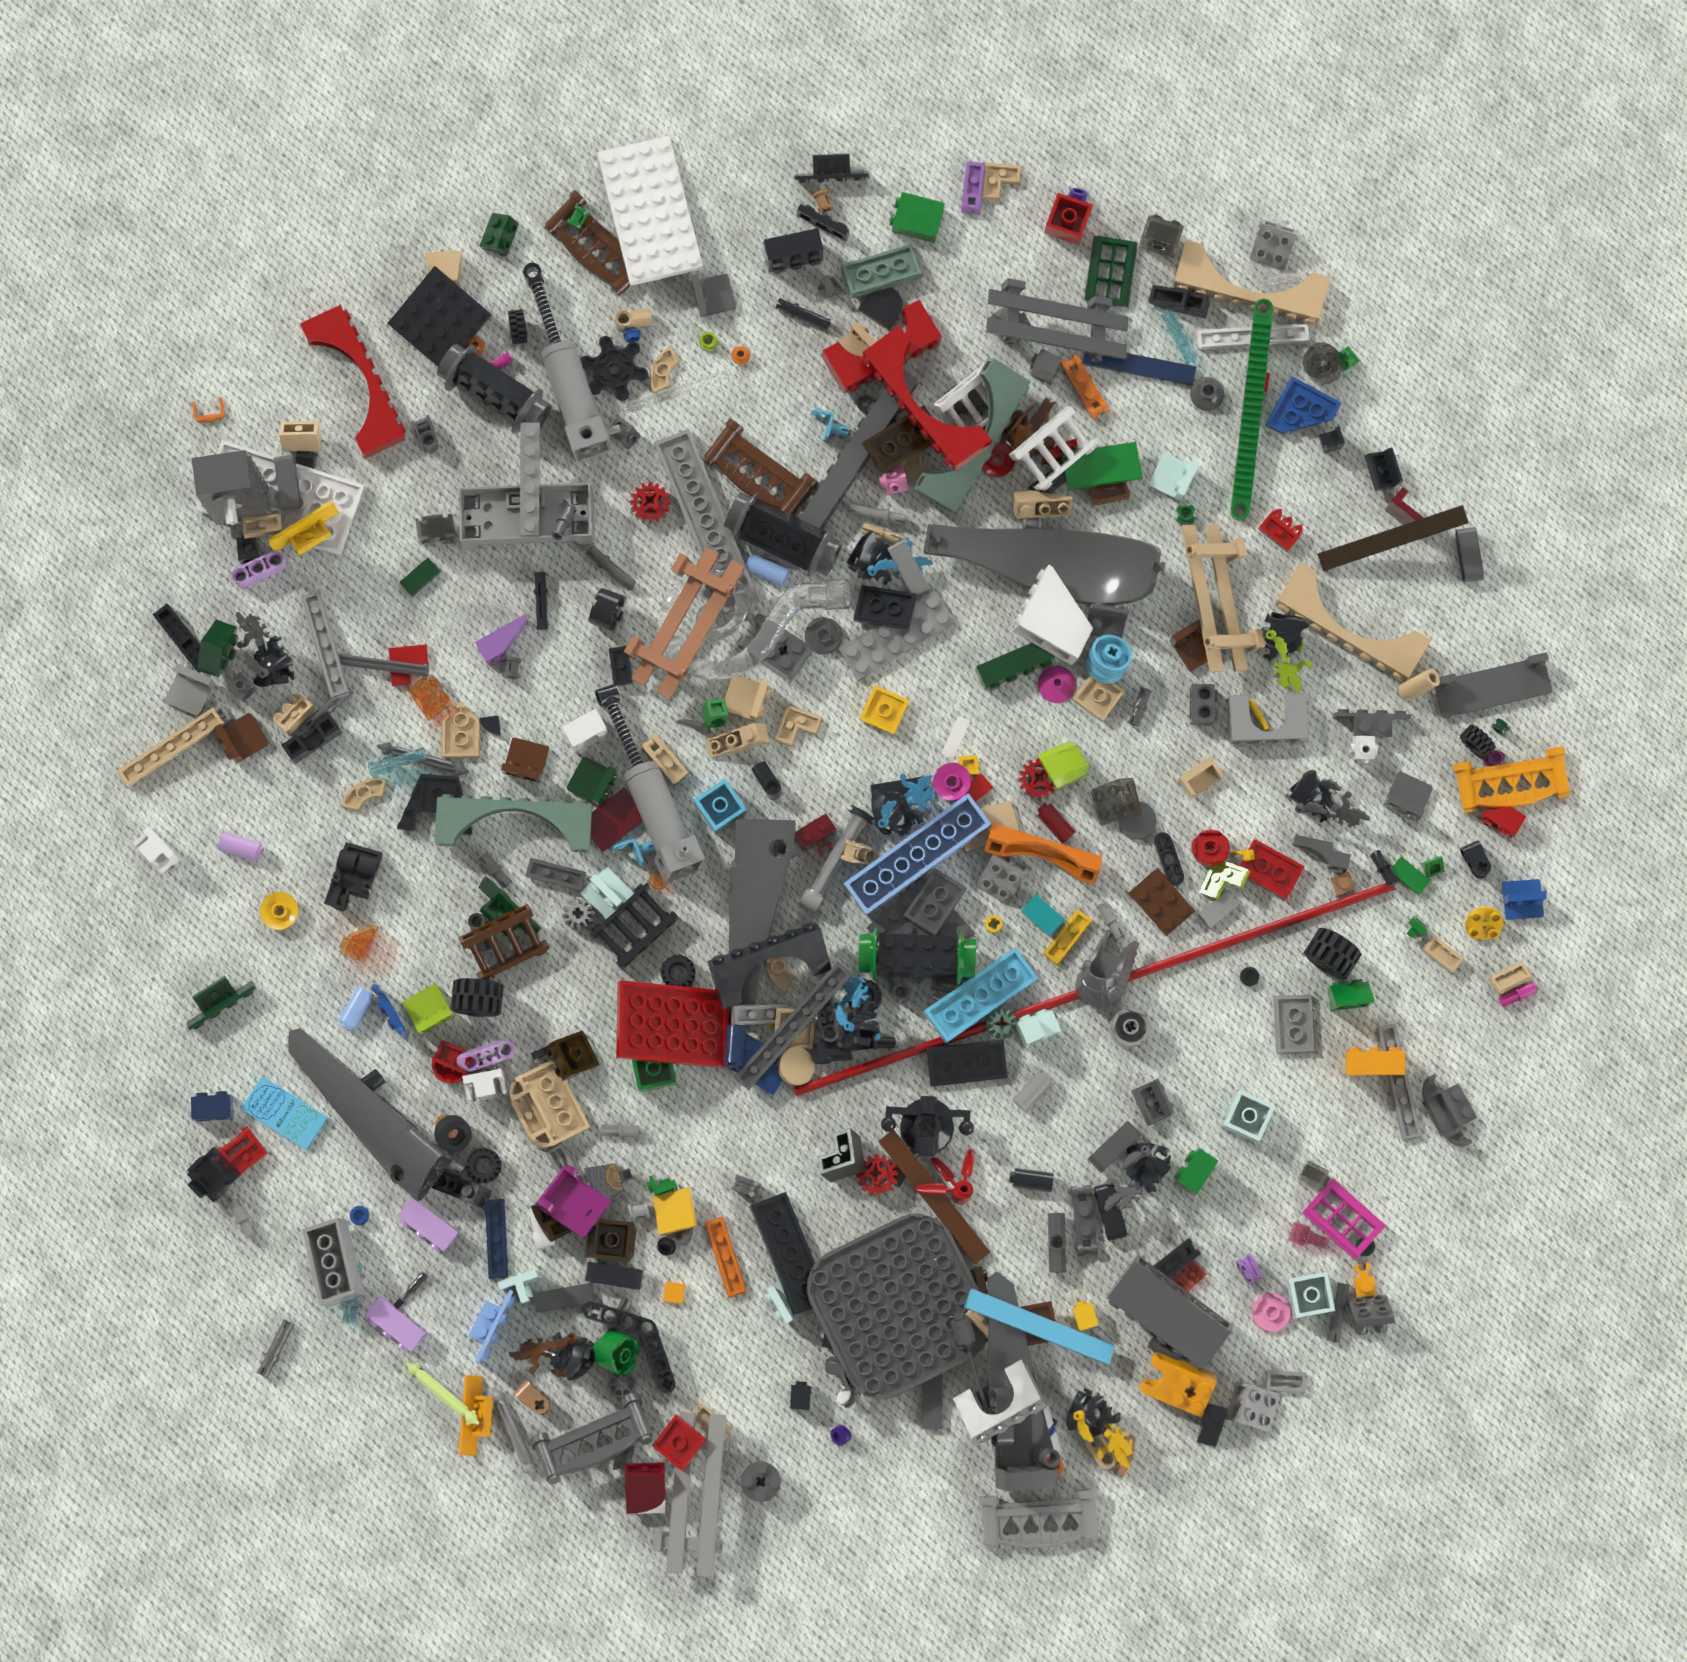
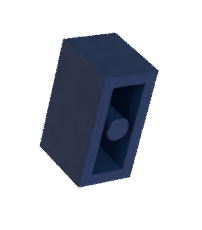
M218 1091L216 1095L209 1096L207 1092L196 1093V1096L191 1097L192 1121L234 1119L233 1096L227 1094V1091Z

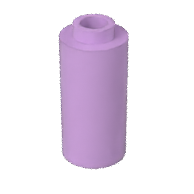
M223 832L218 845L219 851L257 861L258 858L261 859L264 848L261 847L262 844L260 842Z

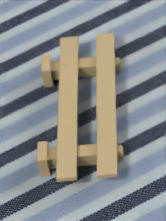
M1182 525L1181 529L1210 673L1224 671L1220 649L1230 650L1234 672L1247 671L1244 648H1247L1248 653H1252L1265 648L1262 629H1255L1246 634L1240 633L1225 558L1229 557V562H1236L1246 557L1244 539L1237 538L1229 543H1222L1219 525H1206L1205 530L1208 543H1199L1196 526ZM1211 557L1226 635H1217L1202 558Z

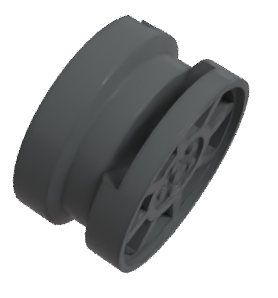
M736 1174V1182L734 1187H731V1190L756 1199L757 1190L761 1188L762 1184Z
M629 1372L626 1375L612 1373L609 1376L608 1388L614 1396L624 1398L635 1390L636 1380L632 1373Z
M635 1446L630 1447L615 1457L613 1470L621 1469L625 1472V1463H631Z

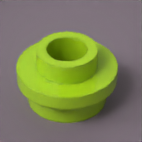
M712 332L703 333L699 338L701 348L706 351L715 349L718 344L717 336ZM707 339L712 340V343L706 344L705 341Z

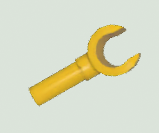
M1254 850L1230 851L1231 855L1243 856V861L1255 859Z

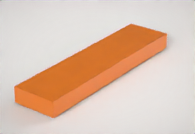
M721 1217L705 1222L728 1298L747 1292L724 1218Z

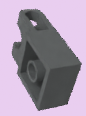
M758 613L753 620L756 626L762 630L761 635L753 640L743 636L736 643L745 653L791 682L811 655V647Z

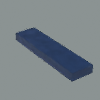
M505 1199L488 1200L485 1206L488 1279L509 1278Z

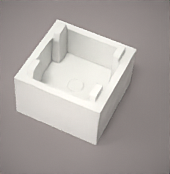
M596 709L562 727L564 735L575 754L578 752L580 754L585 753L587 747L598 741L603 743L607 740L606 737L609 736L607 728Z

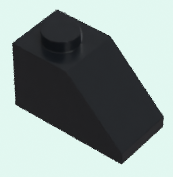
M1207 1404L1198 1433V1443L1213 1447L1217 1446L1227 1408Z

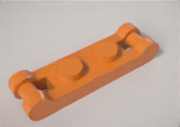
M1078 354L1071 356L1072 359L1064 360L1060 365L1091 419L1094 420L1099 414H1105L1110 410L1083 366ZM1075 365L1077 370L1072 372L1070 367ZM1097 402L1099 406L1094 409L1092 405Z

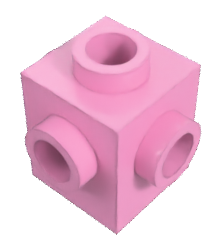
M903 464L883 474V477H879L881 488L886 489L887 495L909 490Z

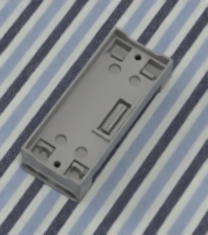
M590 483L540 485L539 536H520V485L459 488L460 543L462 550L479 549V545L570 541H577V545L595 544L593 491L591 490ZM567 504L575 506L577 511L571 520L570 528L566 529L562 540H555L552 538L551 532L557 524L558 516H561Z

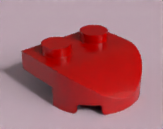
M441 1040L431 1063L436 1078L446 1084L463 1082L462 1076L470 1075L471 1071L459 1068L457 1058L460 1054L467 1052V1050ZM467 1057L465 1060L466 1067L471 1064L470 1057Z

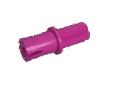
M1533 982L1520 988L1515 987L1513 991L1498 998L1499 1003L1502 1007H1506L1514 1002H1521L1523 998L1537 993V989Z

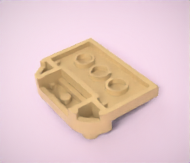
M553 1060L518 1076L508 1090L509 1102L529 1141L538 1149L553 1148L555 1145L590 1128L567 1081H562L561 1077L555 1074L556 1066Z

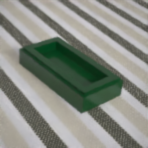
M427 557L399 583L413 597L438 576L441 571Z

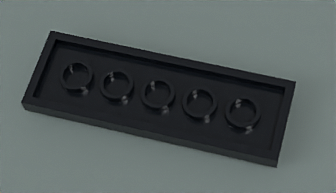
M784 1192L750 1205L749 1208L793 1316L812 1309L807 1295V1281L815 1261L787 1193Z

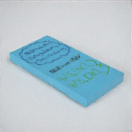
M263 1076L241 1108L305 1150H308L328 1119L324 1114Z

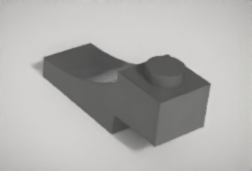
M1301 835L1293 837L1292 845L1317 855L1327 864L1326 868L1331 869V872L1342 874V872L1348 870L1351 854L1333 851L1332 842Z

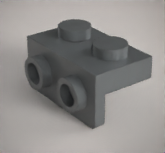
M1155 1079L1131 1091L1147 1126L1175 1114L1172 1103L1168 1100L1164 1086L1160 1083L1159 1079Z

